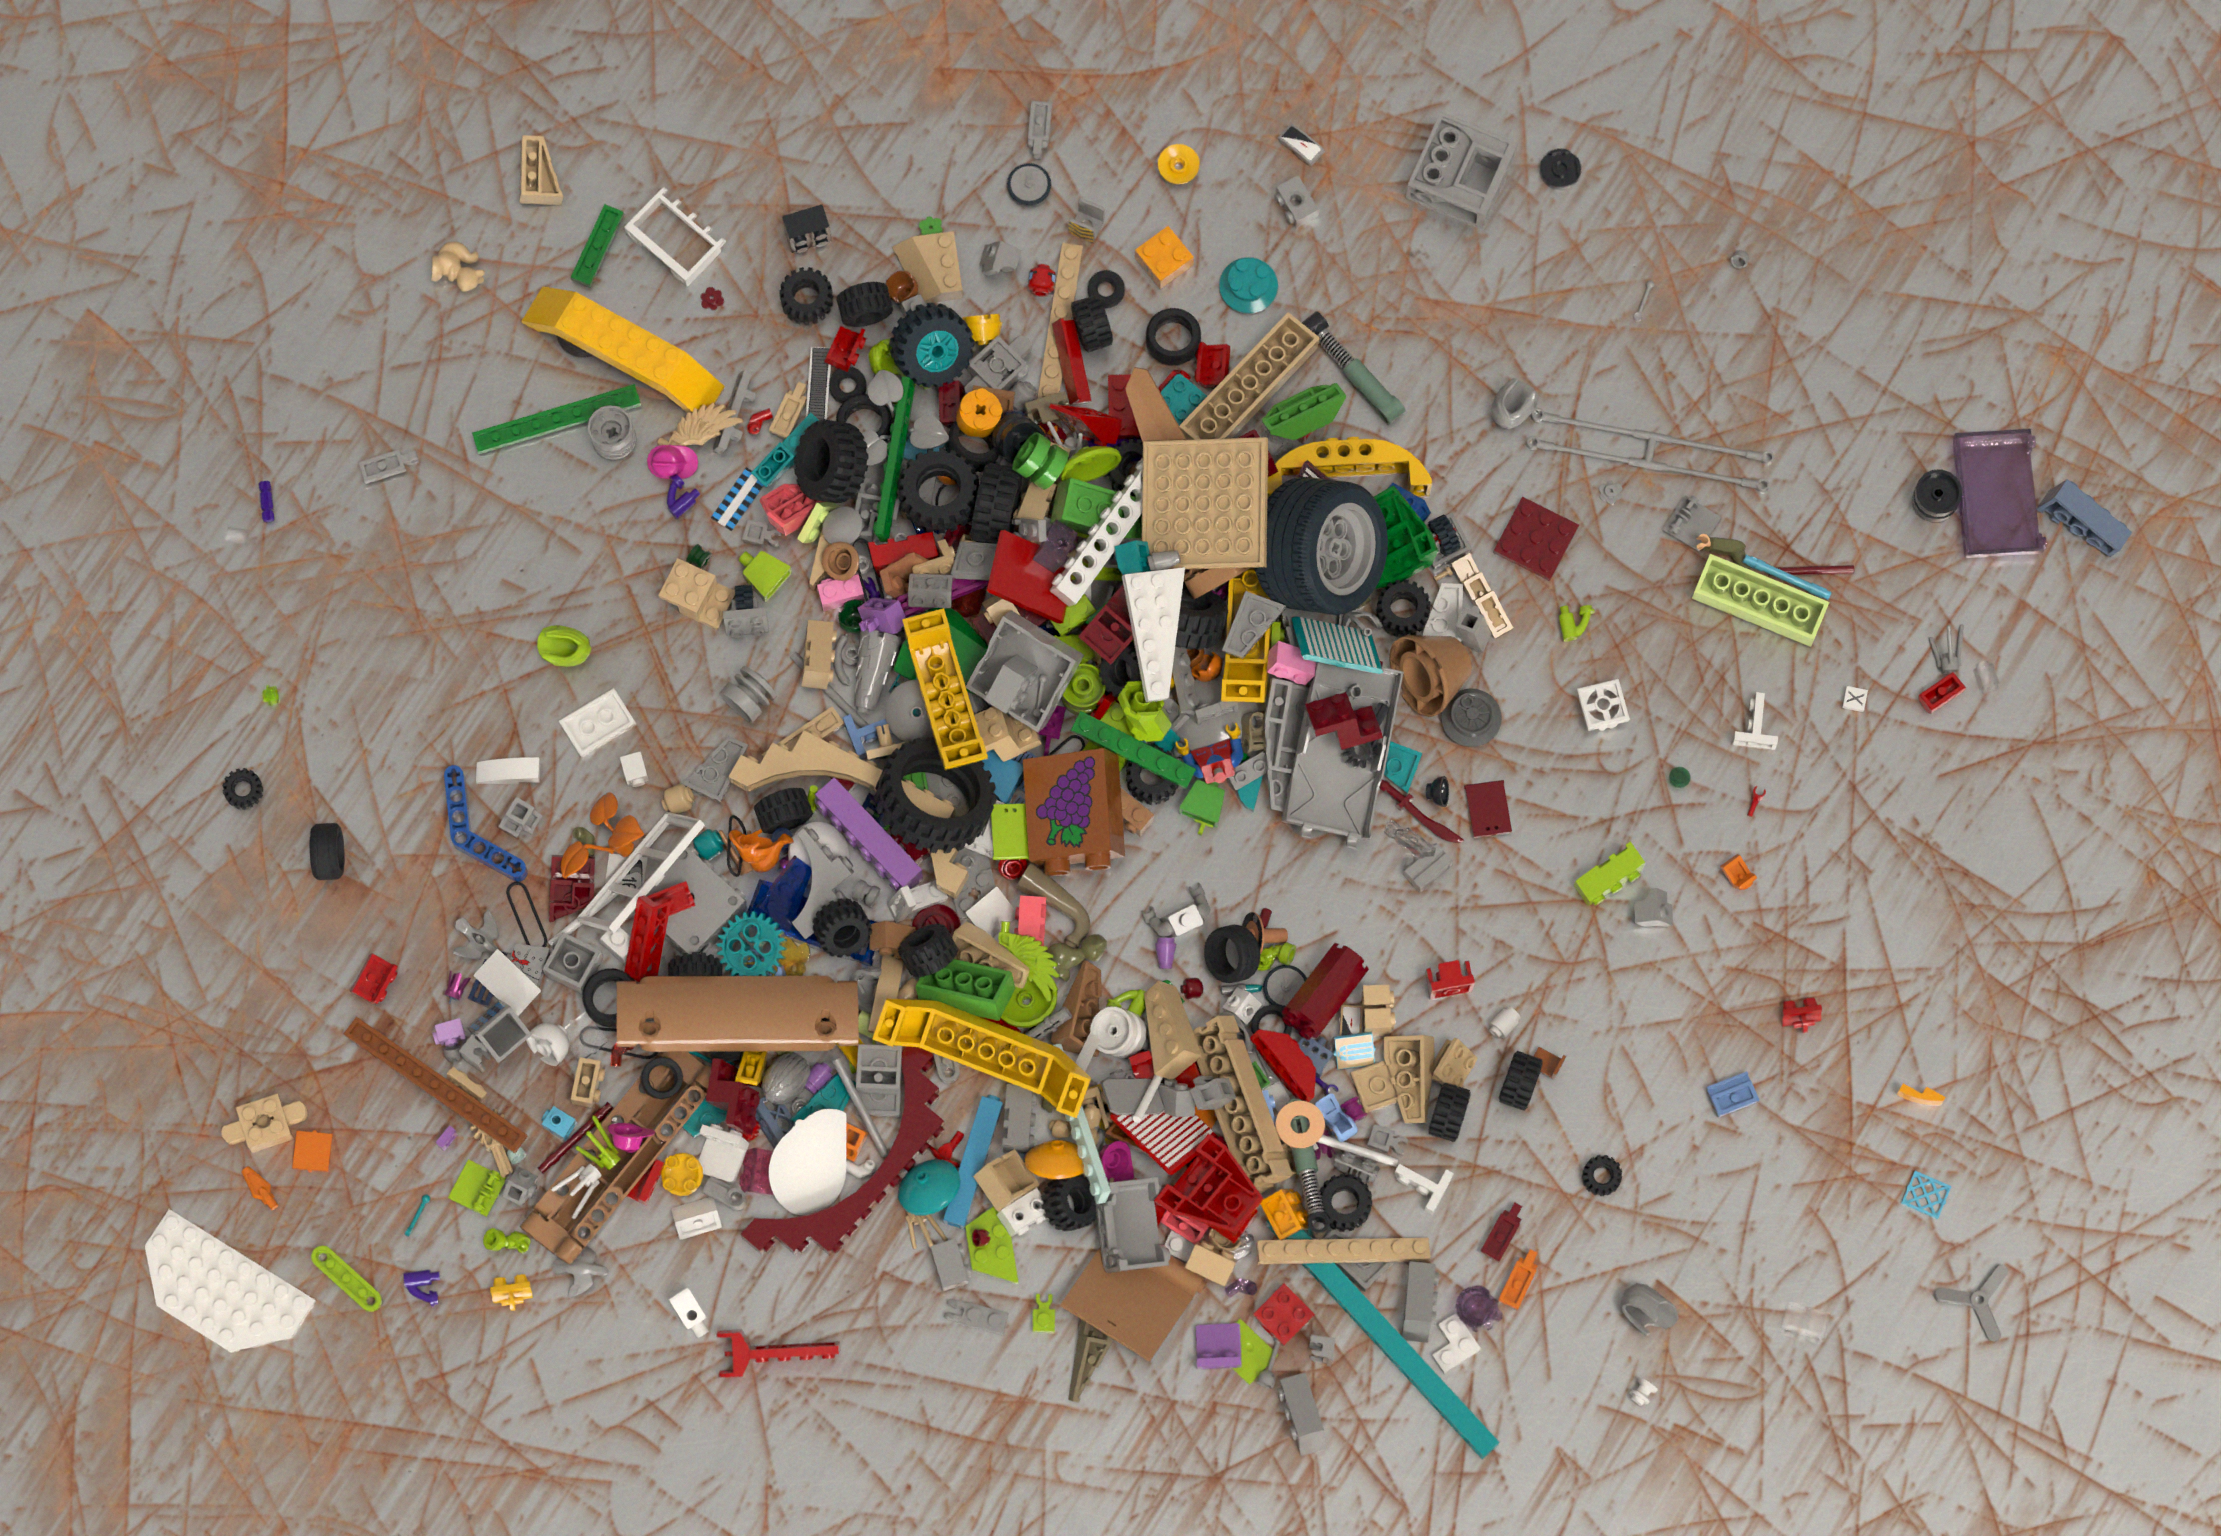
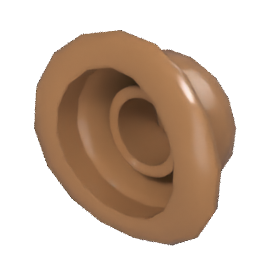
M835 542L826 547L822 554V565L825 572L833 579L839 581L852 578L859 568V556L856 549L846 542Z

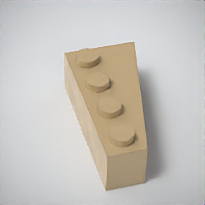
M1058 445L1059 447L1068 452L1069 460L1071 449ZM1060 476L1045 490L1032 483L1029 479L1028 490L1023 493L1020 500L1022 505L1020 509H1016L1013 519L1026 517L1047 518L1055 501L1058 483L1062 482ZM1015 525L1014 530L1019 531V525Z
M1158 981L1144 993L1154 1075L1166 1079H1175L1202 1055L1177 987Z

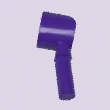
M1315 1078V1082L1324 1089L1325 1096L1329 1094V1088H1333L1336 1092L1339 1091L1336 1085H1328L1320 1078Z

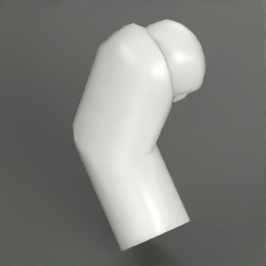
M847 1160L846 1172L856 1178H863L872 1175L875 1172L876 1165L872 1160H866V1163L858 1166Z

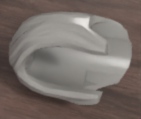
M1516 378L1508 381L1500 388L1492 403L1491 413L1495 423L1502 428L1505 427V429L1520 425L1536 408L1538 401L1537 392L1533 387Z
M787 1053L777 1058L770 1065L763 1076L761 1087L763 1094L770 1103L775 1105L789 1103L804 1090L811 1072L807 1060L800 1055Z
M1636 1283L1627 1288L1621 1298L1624 1315L1645 1336L1650 1334L1645 1327L1658 1326L1668 1329L1675 1325L1679 1318L1676 1307L1648 1285Z

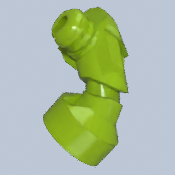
M1286 942L1283 945H1275L1274 948L1271 945L1263 949L1257 970L1265 971L1270 969L1276 957H1278L1280 963L1290 965L1295 957L1296 945Z
M490 1228L484 1235L483 1244L486 1249L492 1251H499L505 1247V1249H517L518 1252L525 1253L529 1249L530 1238L518 1231L505 1236L502 1230Z

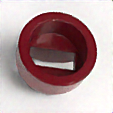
M975 1229L972 1234L973 1244L976 1247L988 1245L991 1237L988 1236L990 1233L985 1229Z

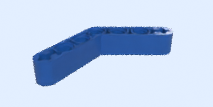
M451 765L446 768L444 781L450 835L454 847L513 881L521 882L525 880L528 875V869L523 860L471 832L465 775L457 765ZM453 774L458 775L456 777L458 786H454V782L452 780ZM455 794L462 795V799L460 801H452V797ZM462 814L465 816L462 822H454V818L457 815ZM460 835L467 836V840L464 843H457L456 839ZM479 845L486 847L485 851L481 854L475 853V848ZM496 856L504 857V861L500 864L493 862ZM520 866L522 871H517L516 873H514L512 867L518 869Z

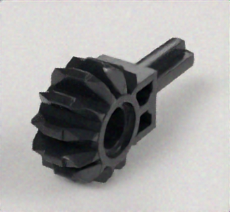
M1381 702L1377 704L1374 710L1379 726L1389 711V707ZM1378 740L1360 744L1364 750L1362 756L1355 753L1356 746L1345 749L1346 752L1341 753V756H1348L1345 763L1349 764L1353 761L1352 767L1354 769L1358 765L1362 769L1366 768V763L1370 765L1373 763L1371 757L1377 756V753L1372 751V749L1377 748L1376 742Z

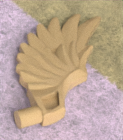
M711 403L708 407L703 405L699 411L697 408H694L692 413H687L686 418H681L677 431H674L669 441L659 438L657 445L703 446L711 438L721 435L719 431L743 423V419L730 418L737 414L736 410L722 412L726 408L724 404L716 408L714 403Z

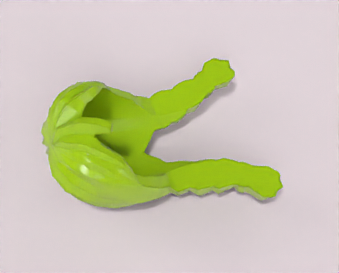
M890 339L880 340L879 343L872 346L868 358L871 370L875 375L878 371L886 370L894 375L906 377L891 357L890 350L892 347L889 345ZM922 384L918 385L919 387H923L925 390L929 389L927 387H924Z

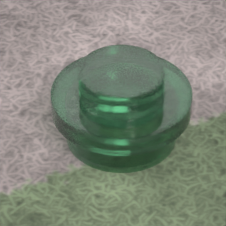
M1676 767L1671 770L1669 782L1675 788H1684L1690 782V773L1686 768Z

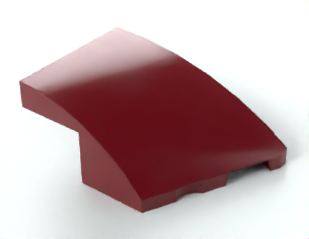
M552 855L549 922H554L556 919L586 908L594 898L595 857L588 856L586 864L579 871L565 879L561 873L563 855Z

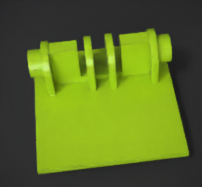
M468 1159L448 1198L487 1217L506 1178H502L499 1172L491 1171Z

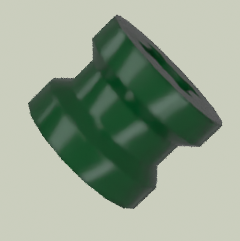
M697 544L688 554L686 562L694 564L703 570L709 563L712 553L709 551L705 552L702 550V546Z

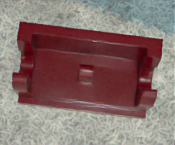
M959 380L950 384L945 382L942 387H939V421L946 428H951V425L957 421V409L965 396V387Z

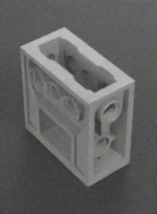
M1440 111L1408 182L1406 199L1483 230L1513 164L1518 143ZM1474 162L1496 171L1486 194L1465 186Z

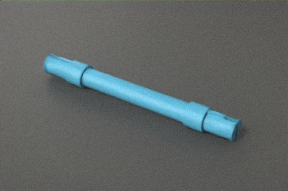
M1747 554L1743 559L1742 563L1807 590L1815 596L1827 600L1831 596V591H1828L1826 588L1766 564L1765 561L1748 556Z

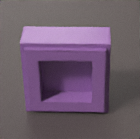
M449 1125L436 1141L437 1146L443 1151L446 1150L458 1136L456 1130Z

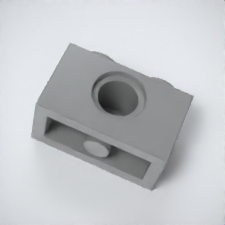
M1299 175L1276 186L1275 199L1279 206L1283 205L1286 210L1285 216L1290 224L1293 223L1298 228L1318 217L1319 209ZM1292 200H1298L1301 204L1298 206H1294L1290 202Z

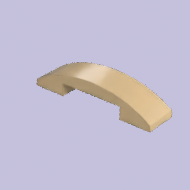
M890 955L882 956L880 966L882 972L878 978L868 1028L869 1033L875 1032L886 999H897L904 963L902 959L894 958V956Z

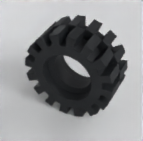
M238 768L234 773L231 771L229 773L230 776L225 777V783L222 785L224 788L223 794L229 804L237 809L241 807L243 810H246V807L252 808L254 803L258 804V799H262L263 786L258 775L252 770L248 771L247 768H243V770ZM246 781L251 785V791L248 795L238 796L235 793V787L239 782Z
M1597 1155L1586 1163L1582 1174L1583 1184L1589 1192H1593V1195L1599 1194L1604 1196L1607 1194L1608 1196L1619 1187L1622 1180V1168L1620 1169V1164L1616 1163L1613 1157ZM1606 1168L1610 1172V1180L1604 1184L1598 1183L1594 1178V1171L1596 1169Z

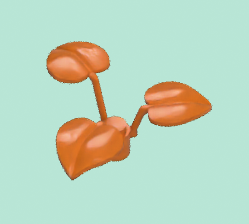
M608 792L606 795H603L594 804L590 812V820L594 825H600L604 822L613 835L608 840L610 847L585 844L583 846L580 841L573 843L564 852L561 860L563 878L566 879L568 876L576 873L586 864L589 856L588 848L606 851L611 854L616 852L622 857H627L633 851V841L644 835L637 819L632 815L623 817L616 824L615 829L609 824L608 819L616 814L618 802L613 793Z

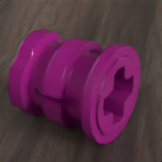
M1358 1096L1340 1105V1108L1346 1111L1345 1114L1351 1117L1354 1123L1367 1116V1113L1362 1111V1104L1357 1102Z

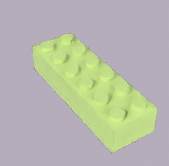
M1712 554L1709 555L1692 597L1694 600L1810 647L1829 605V602Z

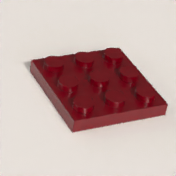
M1522 496L1493 553L1551 581L1579 524Z

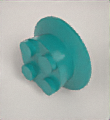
M1245 257L1231 262L1224 269L1220 277L1219 289L1224 302L1230 308L1240 313L1252 314L1260 312L1271 305L1277 295L1278 280L1274 270L1266 262L1257 258Z

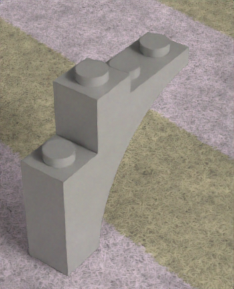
M805 827L798 833V836L805 845L810 858L812 884L808 900L792 924L807 939L814 933L812 926L814 925L813 919L817 917V911H821V907L823 905L827 906L832 900L834 902L840 898L844 901L846 900L844 893L841 890L836 891L835 887L854 873L852 869L854 866L847 857L843 858L841 855L833 860V853L826 845L822 846L820 844L818 834L812 828L809 830Z

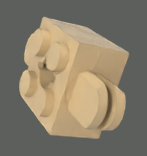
M275 1094L236 1107L239 1120L223 1126L221 1133L223 1139L230 1145L246 1141L249 1150L254 1153L293 1140L290 1126L306 1120L308 1115L307 1109L300 1101L283 1105L280 1096Z

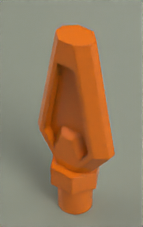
M249 1166L244 1168L242 1174L253 1198L262 1200L264 1205L267 1204L271 1210L276 1209L278 1204L274 1200L275 1196L271 1193V1184Z

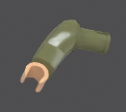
M1701 534L1696 538L1702 541V543L1696 545L1697 549L1701 550L1704 548L1705 551L1733 557L1737 565L1747 569L1752 568L1742 563L1746 555V546L1742 541L1709 537L1706 534Z

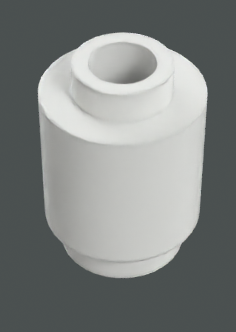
M1508 1006L1506 1009H1502L1489 1023V1031L1494 1037L1505 1039L1519 1024L1518 1021L1521 1017L1513 1008Z

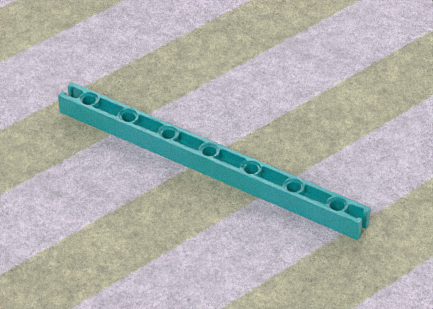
M1267 1220L1266 1226L1277 1237L1271 1223ZM1300 1230L1284 1240H1311L1312 1238L1304 1230ZM1301 1263L1482 1460L1499 1445L1500 1442L1335 1263Z

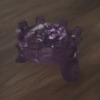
M1484 1286L1468 1287L1461 1291L1455 1303L1456 1313L1460 1321L1474 1332L1481 1329L1490 1330L1493 1328L1492 1325L1495 1321L1500 1322L1503 1319L1502 1311H1499L1498 1300L1490 1295V1291Z

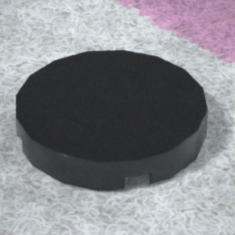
M1558 148L1549 151L1540 162L1539 173L1542 181L1547 186L1556 190H1565L1577 183L1581 175V163L1579 158L1571 153V151Z

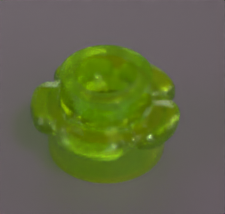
M267 685L266 690H263V699L270 706L279 703V694L276 686L270 687V685Z

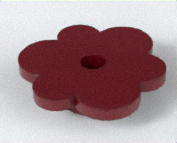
M708 287L705 293H702L700 296L702 299L701 305L704 309L710 308L714 311L718 306L724 304L722 292L715 290L713 287Z

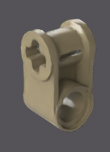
M1248 712L1241 718L1242 749L1246 754L1251 753V751L1260 750L1261 752H1266L1265 715L1261 712ZM1253 717H1255L1257 721L1255 727L1252 725Z

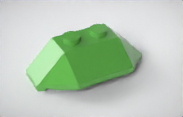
M1337 383L1310 387L1275 404L1261 420L1270 434L1296 440L1333 422L1346 399V394Z

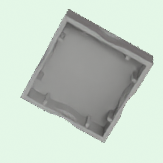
M1011 610L1002 617L989 642L986 654L978 662L966 688L985 699L1003 664L1015 655H1019L1038 667L1035 674L1038 677L1033 686H1029L1026 690L1028 696L1022 705L1019 704L1015 710L1011 709L1008 713L1039 732L1047 725L1084 655ZM1045 674L1047 681L1044 683L1040 708L1042 715L1035 717L1033 711L1037 706L1040 687L1039 676Z

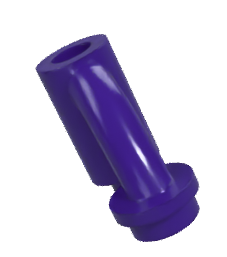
M676 474L674 477H670L672 482L667 494V506L669 512L678 519L696 503L695 499L701 494L695 488L690 493L686 491L675 500L677 488L681 490L685 484Z
M429 1269L403 1274L405 1288H407L410 1294L431 1303V1307L439 1304L437 1291L433 1292L431 1290L427 1294L418 1289L419 1286L432 1285V1281L440 1280L439 1272H431Z

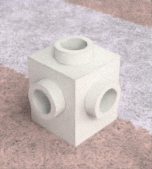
M1237 987L1222 1008L1226 1012L1235 1014L1243 1024L1248 1025L1262 1004L1250 992Z

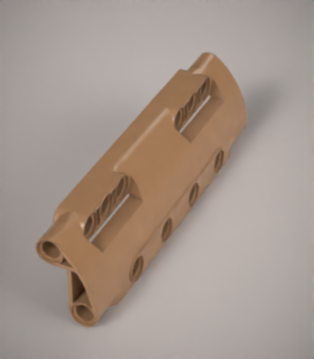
M687 1051L661 1052L657 1056V1058H670L677 1062L681 1068L683 1082L676 1094L663 1100L654 1099L648 1094H643L639 1091L640 1076L601 1124L613 1146L612 1134L608 1131V1127L612 1125L611 1119L615 1116L620 1117L623 1123L634 1124L652 1130L655 1128V1134L644 1137L640 1148L633 1153H628L615 1147L619 1152L617 1155L621 1159L610 1170H607L605 1166L601 1169L593 1161H586L584 1155L578 1152L535 1205L534 1210L521 1224L520 1228L569 1265L574 1262L706 1098L711 1067L703 1065ZM656 1066L649 1074V1082L657 1091H666L674 1084V1073L667 1066ZM691 1091L697 1092L699 1094V1101L691 1102L688 1098V1093ZM675 1109H684L686 1117L684 1119L676 1118L674 1115ZM661 1126H670L672 1134L670 1136L662 1135L660 1131ZM597 1129L593 1136L604 1148H607V1143ZM589 1139L582 1149L593 1151L595 1157L600 1160L598 1155L601 1151ZM591 1164L602 1175L598 1179L600 1183L594 1188L576 1219H573L572 1215L591 1185L588 1187L584 1185L574 1196H571L570 1192L581 1182L579 1180L581 1175L565 1184L568 1189V1193L565 1196L558 1195L551 1188L577 1172L582 1166L586 1168ZM608 1193H613L617 1196L616 1204L610 1205L606 1202L605 1197ZM595 1210L601 1211L603 1213V1220L600 1222L594 1221L592 1219V1212ZM585 1227L589 1230L590 1235L587 1239H581L578 1236L579 1228Z

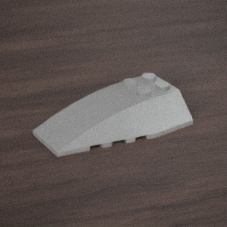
M1271 678L1264 718L1270 809L1284 812L1310 687L1296 685L1293 682Z

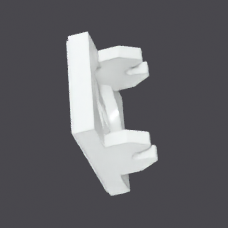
M1619 679L1577 689L1588 731L1612 729L1619 723L1630 720ZM1607 690L1611 691L1616 695V698L1610 699L1604 695V692ZM1597 693L1598 698L1595 703L1587 704L1589 696H1594ZM1600 699H1606L1609 701L1610 706L1608 709L1602 710L1598 707L1597 702ZM1619 704L1617 714L1611 718L1609 710L1612 706ZM1597 710L1601 712L1604 721L1594 718L1589 711Z

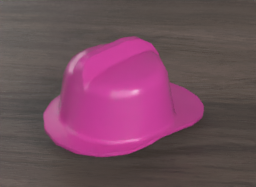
M660 445L650 451L647 464L651 473L656 477L670 479L671 476L674 477L677 474L681 479L693 475L697 470L698 458L695 452L687 446Z
M615 1123L608 1127V1131L612 1134L614 1146L628 1153L636 1152L640 1148L644 1137L655 1134V1131L652 1129L642 1128L629 1123Z
M1122 1141L1103 1145L1099 1158L1108 1183L1110 1178H1114V1182L1133 1180L1134 1169L1129 1146Z

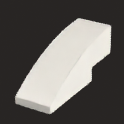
M505 758L477 762L476 784L540 783V758Z

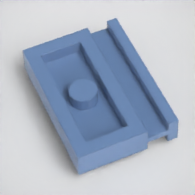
M1748 1072L1741 1073L1706 1088L1718 1117L1759 1102Z

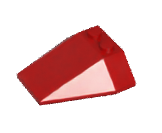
M1208 1133L1195 1149L1196 1159L1173 1187L1167 1184L1154 1202L1171 1214L1237 1233L1264 1199L1226 1145Z

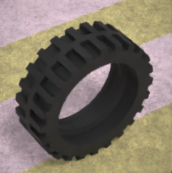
M927 737L926 741L916 738L911 745L905 742L901 745L900 749L896 748L893 751L876 784L875 789L877 791L874 798L875 802H879L876 807L878 814L883 813L884 815L882 822L885 826L889 824L892 827L891 833L894 836L899 834L903 837L902 842L907 845L911 842L916 845V849L921 851L924 847L929 848L930 853H937L938 850H943L944 853H951L953 848H956L957 851L962 850L966 843L970 846L976 837L980 836L994 808L996 794L993 793L996 787L994 782H990L992 777L990 771L983 769L985 765L983 761L945 770L934 737ZM927 772L948 779L964 794L969 806L968 813L956 818H941L922 811L906 795L901 782L902 778L912 773Z

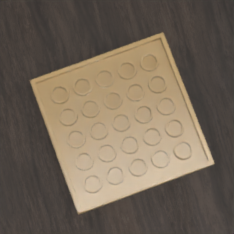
M1268 438L1143 441L1142 541L1148 542L1150 556L1155 552L1178 550L1181 563L1168 569L1184 567L1185 569L1266 567Z

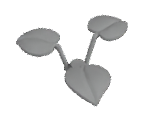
M881 370L878 371L870 382L868 395L870 400L878 406L888 403L895 420L892 402L902 399L904 393L903 385L893 373ZM924 415L916 419L914 428H910L907 433V439L910 436L911 444L918 449H932L941 446L949 440V436L941 422L931 415ZM873 430L863 432L864 441L868 447L866 449L869 456L867 465L872 466L883 462L888 455L887 443L883 439L891 440L892 435H881L878 437L877 433Z

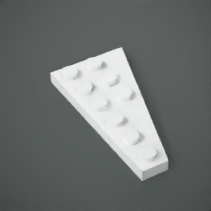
M1185 567L1125 574L1122 576L1146 702L1167 700L1169 698Z

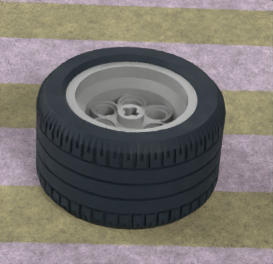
M1298 477L1288 480L1280 485L1267 499L1266 567L1254 569L1260 585L1268 597L1274 602L1285 605L1288 609L1329 615L1349 613L1367 600L1382 576L1388 549L1387 527L1383 513L1372 494L1358 484L1312 477Z

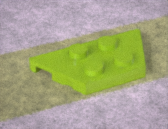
M993 1206L965 1226L972 1271L985 1273L992 1277L1018 1284L1012 1238L997 1216L999 1212ZM975 1229H985L990 1233L988 1236L991 1237L988 1245L976 1247L973 1244L972 1234Z

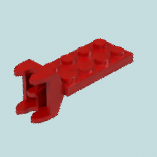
M742 1329L722 1330L716 1333L717 1338L732 1337V1351H725V1356H733V1369L719 1371V1377H743L750 1359H755V1362H769L770 1358H777L778 1361H790L792 1357L800 1356V1360H812L817 1355H822V1359H833L840 1353V1341L751 1346Z

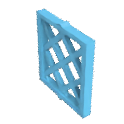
M1914 1171L1901 1204L1938 1220L1952 1186ZM1917 1177L1920 1184L1913 1187L1912 1182ZM1921 1177L1929 1181L1923 1183ZM1931 1183L1934 1191L1927 1193L1924 1186ZM1935 1183L1943 1187L1937 1189ZM1921 1187L1924 1194L1917 1197L1914 1190ZM1946 1190L1945 1197L1941 1199L1938 1192ZM1909 1191H1912L1914 1198L1907 1201V1194ZM1936 1193L1938 1201L1931 1203L1929 1195ZM1926 1197L1928 1205L1921 1207L1919 1199ZM1916 1201L1918 1207L1909 1203ZM1940 1203V1209L1935 1213L1933 1205ZM1930 1207L1932 1213L1923 1209Z

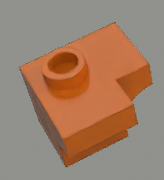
M846 1121V1158L856 1162L869 1132Z

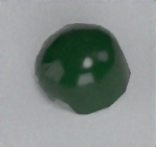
M854 599L845 602L843 610L838 613L840 627L846 632L855 634L861 632L859 623L862 622V618L857 608L865 603L863 600Z

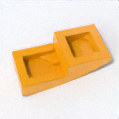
M1904 1083L1896 1094L1906 1100L1924 1105H1941L1946 1098L1927 1086L1923 1093H1920Z

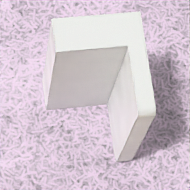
M711 1197L671 1209L680 1240L722 1228L715 1200Z

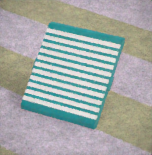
M1302 617L1291 618L1303 659L1376 674L1383 673L1372 634L1365 637L1362 635L1361 629Z

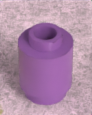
M816 1062L810 1069L811 1072L805 1089L813 1095L833 1077L830 1073L832 1069L824 1062L821 1064Z

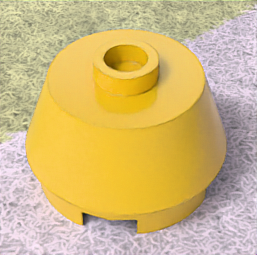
M1000 314L963 317V320L972 331V338L974 341H977L978 345L990 344V340L1000 336L1003 324L1000 321Z

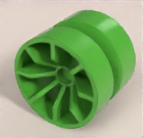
M1036 432L1025 441L1018 451L1012 469L1025 478L1031 476V482L1045 490L1060 476L1069 454L1056 444L1050 446V440Z

